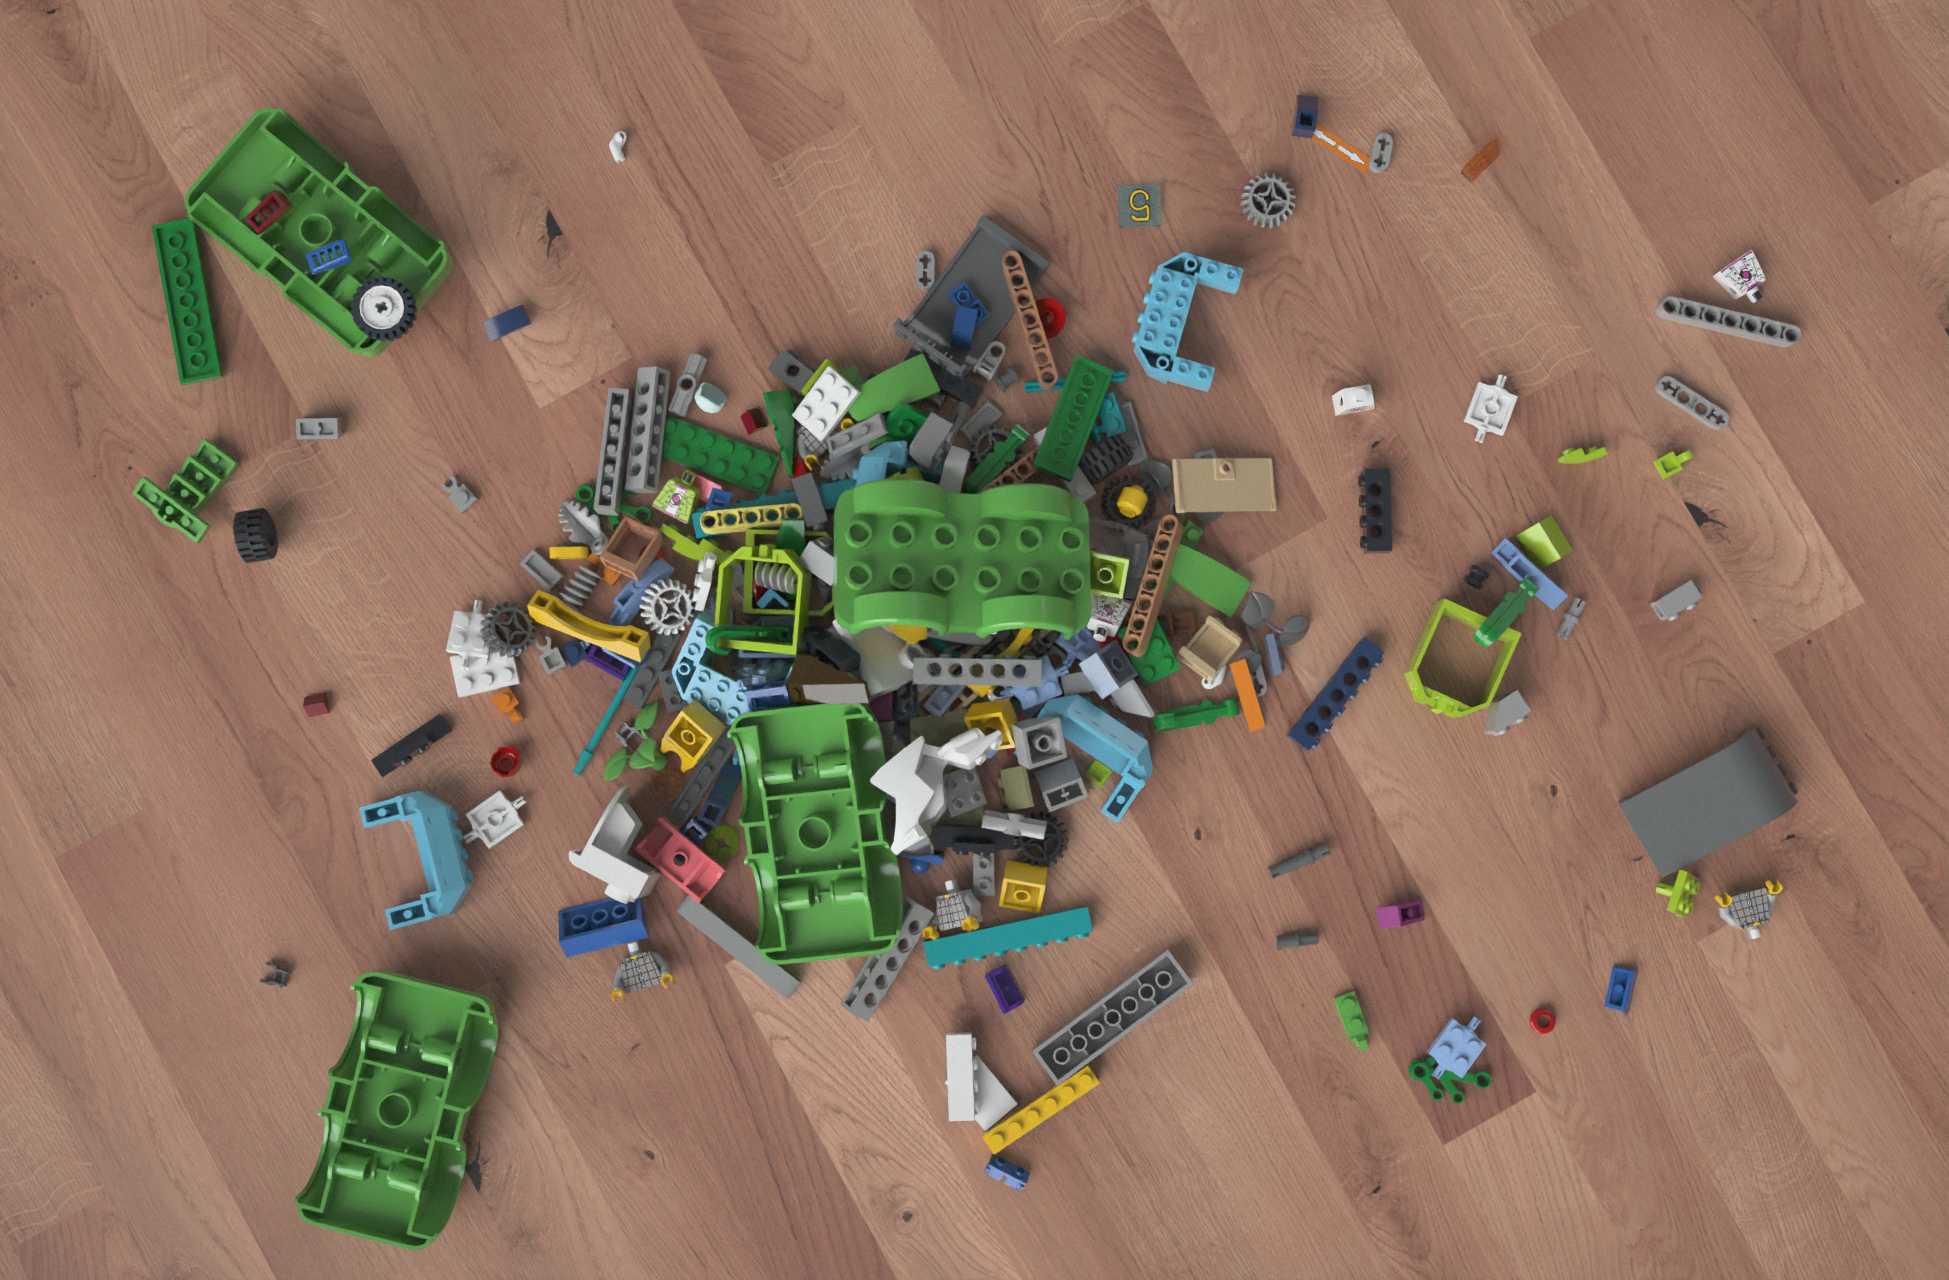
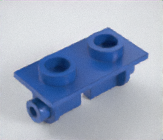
M994 1154L991 1155L990 1161L984 1170L987 1172V1175L1001 1181L1003 1175L1007 1178L1004 1183L1016 1190H1023L1030 1174L1021 1166H1016L1005 1158Z

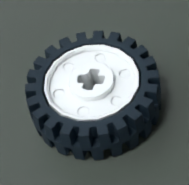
M389 277L371 278L369 282H363V286H359L356 289L358 292L353 294L352 298L354 300L351 302V315L357 327L367 336L380 341H394L395 338L399 339L402 337L401 335H406L409 332L408 329L413 327V321H416L417 317L415 315L417 312L416 301L409 289L399 281ZM387 307L388 309L387 311H381V308Z

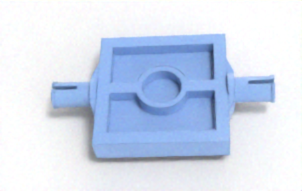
M1047 655L1039 657L1036 660H1042L1041 686H1011V688L1001 691L1000 694L1003 695V699L1015 695L1020 702L1022 710L1062 694L1058 684V677L1069 673L1068 670H1065L1067 666L1064 665L1054 669ZM1020 665L1014 668V673L1022 677L1025 670Z
M1473 1016L1467 1026L1459 1024L1452 1018L1448 1021L1427 1050V1053L1434 1057L1439 1064L1432 1073L1433 1076L1440 1079L1445 1070H1448L1463 1078L1486 1046V1043L1473 1032L1481 1022Z

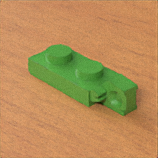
M1350 991L1334 997L1347 1037L1350 1038L1351 1043L1356 1041L1361 1052L1369 1049L1366 1037H1369V1030L1355 992Z

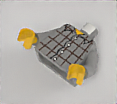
M795 418L802 426L797 432L799 435L797 439L799 454L809 470H812L811 464L816 462L819 465V461L829 452L827 441H820ZM842 418L828 438L856 424L850 419Z
M957 879L945 882L948 894L937 897L934 917L930 926L926 927L922 933L924 938L936 940L939 937L937 929L942 931L960 926L964 930L971 932L972 929L976 930L979 928L978 922L983 921L980 913L981 903L974 896L971 889L960 891Z
M1770 880L1766 881L1767 891L1766 888L1756 887L1733 894L1724 892V896L1721 897L1716 895L1715 899L1718 902L1720 917L1736 929L1746 928L1749 939L1761 937L1759 925L1769 922L1777 894L1782 891V885L1778 880H1776L1775 885Z
M639 941L627 944L630 957L622 959L617 967L614 978V991L611 994V998L614 1004H616L617 997H621L624 1003L626 1001L624 991L627 994L662 983L668 989L667 983L670 980L676 985L677 982L672 976L668 961L652 950L642 953Z

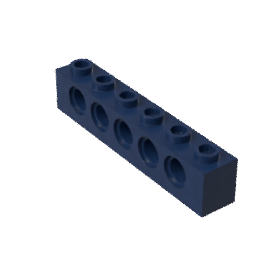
M1366 637L1361 638L1286 737L1304 751L1314 750L1321 741L1318 739L1323 732L1326 734L1333 726L1331 721L1334 717H1340L1345 711L1346 707H1344V704L1348 699L1352 701L1359 691L1356 690L1361 683L1364 685L1371 677V674H1369L1373 667L1377 668L1382 663L1384 658L1381 656L1384 654V651ZM1359 657H1363L1367 662L1364 669L1360 668L1357 664ZM1347 673L1354 677L1352 685L1345 682V675ZM1334 690L1341 692L1342 697L1340 701H1335L1332 698ZM1322 706L1327 707L1329 710V715L1326 718H1323L1319 713ZM1310 722L1316 725V732L1314 734H1310L1307 731V725Z

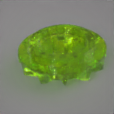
M725 826L712 829L708 833L705 842L707 852L720 860L732 857L739 846L737 834L731 828ZM725 835H727L725 838V843L728 846H730V848L721 847V849L717 851L719 844L716 842V840H714V838L721 840L723 837H725Z

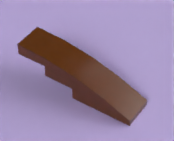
M1195 611L1157 616L1166 636L1198 631ZM1130 620L1123 621L1118 631L1127 627Z

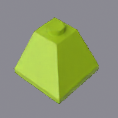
M1090 551L1091 593L1123 599L1130 559Z

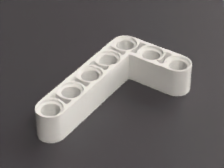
M952 445L948 452L939 485L947 493L960 494L963 478L971 456V452L968 449Z

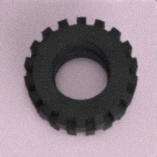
M1116 434L1086 452L1080 458L1078 466L1090 484H1097L1129 463L1134 454L1122 436Z
M264 508L237 512L233 521V534L237 550L246 563H253L275 558L278 549L277 532L268 511Z

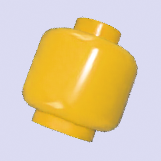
M1132 485V487H1125L1122 490L1117 506L1123 515L1135 517L1143 512L1148 500L1147 495L1143 492L1144 489L1138 485Z

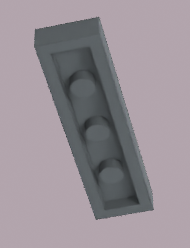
M664 632L658 634L650 648L647 662L639 668L623 697L624 699L640 708L644 707L659 679L658 673L663 672L682 635L679 633L673 634L672 632L670 635H665Z

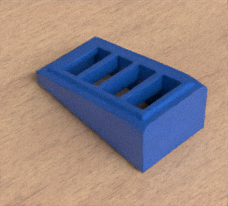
M344 239L334 241L306 254L313 275L353 262L348 244ZM339 249L341 250V253H342V256H340V257L338 256V253H337V250H339ZM330 252H333L335 259L331 260ZM325 254L327 263L323 262L321 255ZM314 257L318 258L320 266L316 267Z
M696 816L681 832L698 845L711 831V828ZM688 831L697 838L696 841L687 833ZM676 855V858L681 863L685 860L684 855Z

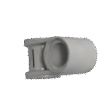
M999 341L990 343L984 354L977 361L972 372L979 373L987 378V381L990 383L1005 359V346ZM995 347L1003 351L998 357L991 354V350Z

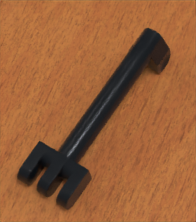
M1012 629L1000 631L973 656V659H981V655H988L1012 633ZM960 668L957 672H955V675H960L962 669Z

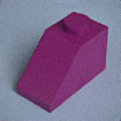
M1421 900L1376 907L1380 928L1401 927L1424 921Z

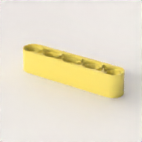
M794 503L704 512L700 517V524L702 530L707 534L746 531V529L780 528L783 518H789L788 514L791 511L799 513L797 518H803V512L800 505ZM770 513H775L779 516L775 521H770L767 518ZM749 515H755L758 518L753 523H749L746 520ZM728 517H734L737 520L732 525H728L725 522ZM707 519L716 521L711 527H707L704 524Z

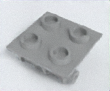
M976 767L971 770L961 768L951 773L943 774L946 802L951 817L987 804Z

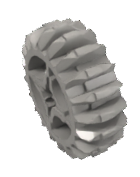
M1264 173L1263 179L1260 175H1257L1256 181L1250 179L1249 185H1245V192L1241 194V198L1244 200L1240 204L1246 207L1242 211L1243 214L1250 213L1247 220L1255 219L1254 226L1261 222V228L1268 224L1269 229H1272L1274 223L1279 227L1281 226V221L1286 223L1288 221L1287 216H1292L1293 211L1291 209L1296 207V204L1293 203L1296 200V196L1291 195L1294 192V188H1287L1290 182H1282L1283 176L1277 180L1275 179V173L1272 174L1271 178H1269L1267 173ZM1268 187L1265 193L1253 194L1259 188ZM1275 189L1282 194L1284 200L1275 194ZM1270 193L1271 203L1267 208L1266 198ZM1253 202L1262 208V213L1255 208ZM1284 208L1275 215H1269L1271 209Z

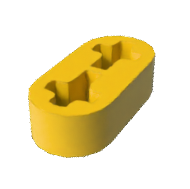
M588 547L550 548V559H587L589 557Z

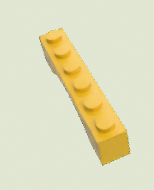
M537 590L527 605L530 619H535V622L638 662L643 660L651 647L649 632L631 625L612 626L594 621L574 611L556 596Z
M1020 628L1008 648L994 659H1003L1004 655H1012L1017 659L1021 653L1018 650L1022 644L1026 646L1033 638L1031 632L1034 628ZM975 664L971 671L975 676H980L983 669L980 665ZM994 665L993 673L996 676H1002L1004 669L1001 665ZM966 685L981 697L985 694L989 696L996 687Z
M1086 1064L1058 1086L1055 1085L1027 1106L999 1121L987 1131H984L982 1133L984 1141L992 1153L996 1154L1100 1084L1099 1080L1090 1066Z

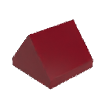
M759 408L747 410L740 416L748 435L767 427Z
M326 693L306 696L304 698L303 708L308 717L330 713Z

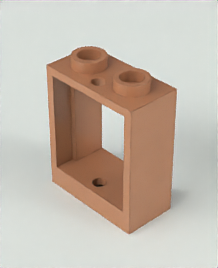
M624 517L599 557L604 566L639 582L663 545L664 539L658 528L654 526L648 527L636 518ZM631 532L651 540L637 564L616 556Z

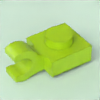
M1690 450L1678 456L1672 451L1653 461L1661 478L1666 479L1683 470L1681 463L1689 460L1693 455Z

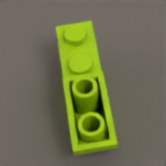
M663 524L659 530L676 541L672 548L673 550L698 562L700 559H704L705 552L714 553L717 557L715 566H720L734 554L728 549L726 552L719 549L720 544L711 538L708 541L702 539L700 544L697 545V539L689 534L687 537H684L680 534L681 530L673 524H670L669 527Z

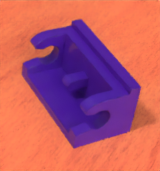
M594 644L585 660L624 681L631 667L601 650L602 647Z
M1006 965L985 974V978L1003 1014L1024 1003Z

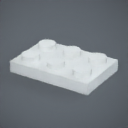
M828 366L792 416L820 441L825 442L861 392L833 367Z
M491 647L489 658H471L469 669L460 668L463 656L456 655L450 657L458 697H466L521 684L515 655L512 658H508L507 654L504 657H500L499 651L494 654L492 653L493 647Z

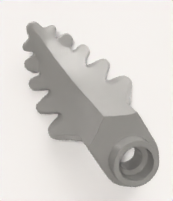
M868 443L835 459L829 456L831 461H824L825 466H821L819 475L821 477L825 476L826 479H829L831 476L833 480H836L837 475H839V478L843 480L846 472L852 478L854 467H858L861 457L874 450V448L870 449Z
M574 500L562 502L559 508L561 512H559L558 516L562 517L559 519V522L567 523L563 527V531L572 532L569 537L572 542L587 544L595 555L600 556L609 542V538L600 528L599 517L596 514L589 516L588 507L580 510L581 505L579 502L576 505Z

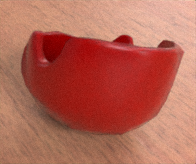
M511 745L499 747L491 757V769L499 777H512L521 769V754Z

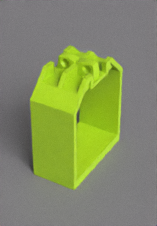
M746 529L745 547L758 546L759 539H777L779 530ZM805 531V538L809 540L821 537L832 539L826 532ZM745 560L743 613L751 617L795 616V610L756 609L753 575L758 561ZM834 585L832 586V601L821 611H809L808 618L826 619L834 612Z
M773 544L742 546L719 566L714 627L720 624H729L734 567L740 561L745 559L786 563L798 575L793 642L719 638L717 642L718 647L792 655L805 652L806 640L803 637V629L808 624L812 572L797 562L800 557L794 550L776 549V545Z
M1444 598L1435 603L1404 675L1414 701L1423 705H1430V711L1436 714L1443 712V714L1455 718L1490 706L1522 633L1508 627L1498 638V640L1504 642L1478 703L1469 707L1423 686L1417 672L1442 614L1476 630L1487 619L1485 616Z

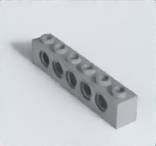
M657 366L638 368L625 489L639 494L658 493L670 371Z
M608 388L594 510L601 515L619 516L634 397L629 389Z
M918 654V658H913V684L1041 686L1042 660H1036V656H1024V660H1017L1012 655H1004L1003 659H994V655H981V659H973V655H960V658H952L950 654H939V658H931V654ZM931 664L939 665L940 673L938 675H932L929 672ZM958 664L962 669L961 674L958 676L953 675L950 672L951 665ZM978 664L982 667L983 672L980 676H975L972 673L971 668L973 665ZM994 665H1001L1003 667L1004 673L1002 676H996L993 673ZM1016 665H1021L1024 668L1025 673L1022 677L1015 675L1014 667Z
M906 896L903 901L902 929L895 945L886 953L870 955L841 1002V1005L847 1011L867 1022L869 1021L880 1001L886 995L891 983L897 977L902 965L908 959L913 947L919 941L923 930L930 923L934 915L931 910Z

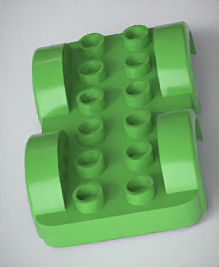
M271 107L260 109L246 122L190 187L184 200L185 207L188 210L187 215L194 223L247 264L252 271L262 277H269L281 287L282 294L288 301L322 326L347 347L349 351L356 355L362 354L366 357H376L384 352L393 341L375 340L364 334L357 327L351 315V302L354 300L352 297L353 294L358 292L356 289L359 286L362 287L363 282H369L371 278H393L405 285L412 293L418 312L452 271L453 258L448 253V247L441 239L436 238L409 216L378 187H369L355 176L353 168L347 162H344L283 109H273ZM273 190L281 191L294 207L262 234H258L245 218ZM269 206V208L274 213L275 209L272 206ZM263 211L262 213L268 219L269 216ZM258 216L255 217V219L262 225V220ZM344 239L348 244L353 262L313 275L306 254L334 241ZM337 250L338 256H342L341 250ZM330 252L331 260L335 259L333 252ZM325 254L321 255L323 262L327 263ZM314 257L316 267L320 266L318 258ZM382 307V308H381V311H383V310H384V311H387L388 308H387V307H385V308Z
M881 479L862 483L852 490L843 492L838 499L834 511L835 619L842 628L847 629L854 635L859 634L864 629L877 626L914 625L935 629L938 631L939 637L946 635L947 632L976 633L978 637L985 638L991 633L1002 630L1040 628L1064 633V640H1068L1075 634H1078L1088 624L1091 617L1088 509L1080 499L1072 498L1071 494L1066 490L1045 484H1007L986 489L979 494L947 493L944 488L935 483L916 479Z
M796 704L753 709L739 715L732 722L727 738H732L735 742L742 771L743 807L738 821L744 827L748 855L745 857L744 864H749L753 870L759 899L760 926L755 948L767 962L772 964H791L876 955L891 950L902 929V889L897 856L891 850L892 842L886 838L883 808L886 803L887 793L873 785L870 781L874 774L885 765V755L880 727L875 715L870 712L868 704Z
M376 970L363 974L350 987L351 990H356L357 1009L353 1028L340 1059L328 1071L331 1082L324 1108L320 1109L317 1113V1116L324 1117L325 1121L323 1142L313 1173L305 1188L295 1197V1205L298 1207L300 1218L310 1225L408 1250H421L434 1242L442 1233L455 1207L463 1181L467 1158V1148L463 1141V1136L470 1110L479 1100L493 1064L498 1042L499 1021L495 1015V1005L487 996L386 970Z

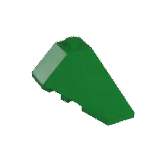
M789 390L764 392L763 396L770 419L775 427L774 432L778 444H780V451L789 478H793L796 420L792 414L795 412L794 407L798 406L795 394L791 395Z

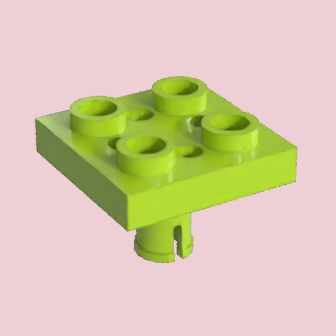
M1679 870L1675 885L1660 880L1657 885L1666 889L1656 887V893L1671 897L1667 907L1668 911L1687 918V915L1693 909L1692 900L1694 894H1697L1699 891V878L1689 872Z

